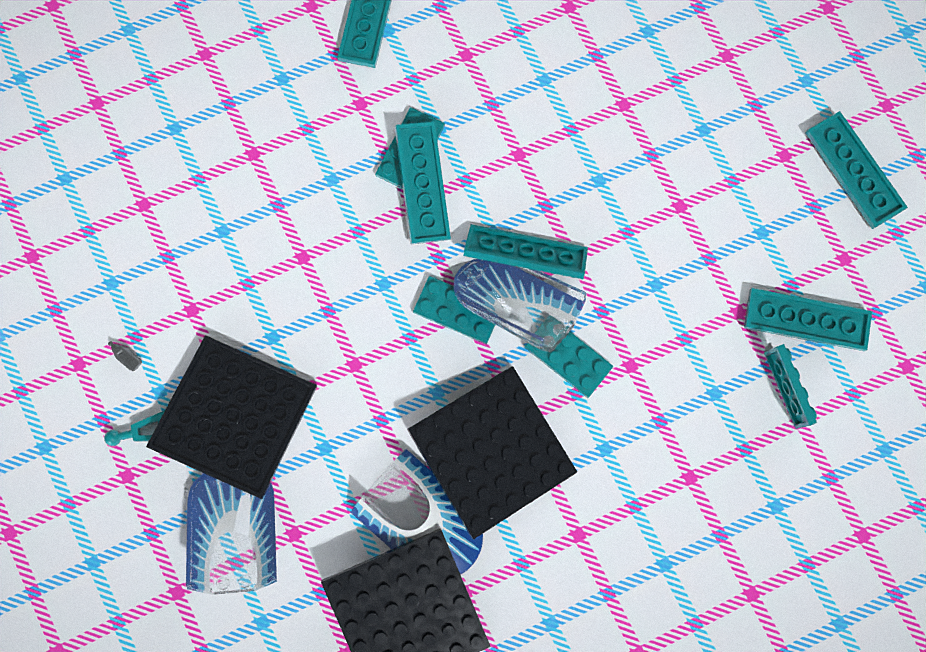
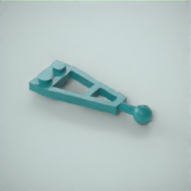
M165 410L132 424L131 430L123 432L109 430L104 436L105 443L109 446H116L121 440L133 438L134 442H149L152 435H141L140 429L155 422L159 423Z

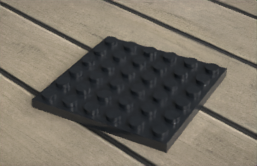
M205 335L146 447L250 495L263 499L318 386Z
M513 366L407 429L472 539L485 533L577 473L576 468Z
M441 528L321 580L323 589L351 652H480L491 647Z

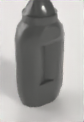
M112 341L108 342L115 358L130 371L134 372L142 364L141 359L128 347L113 344Z

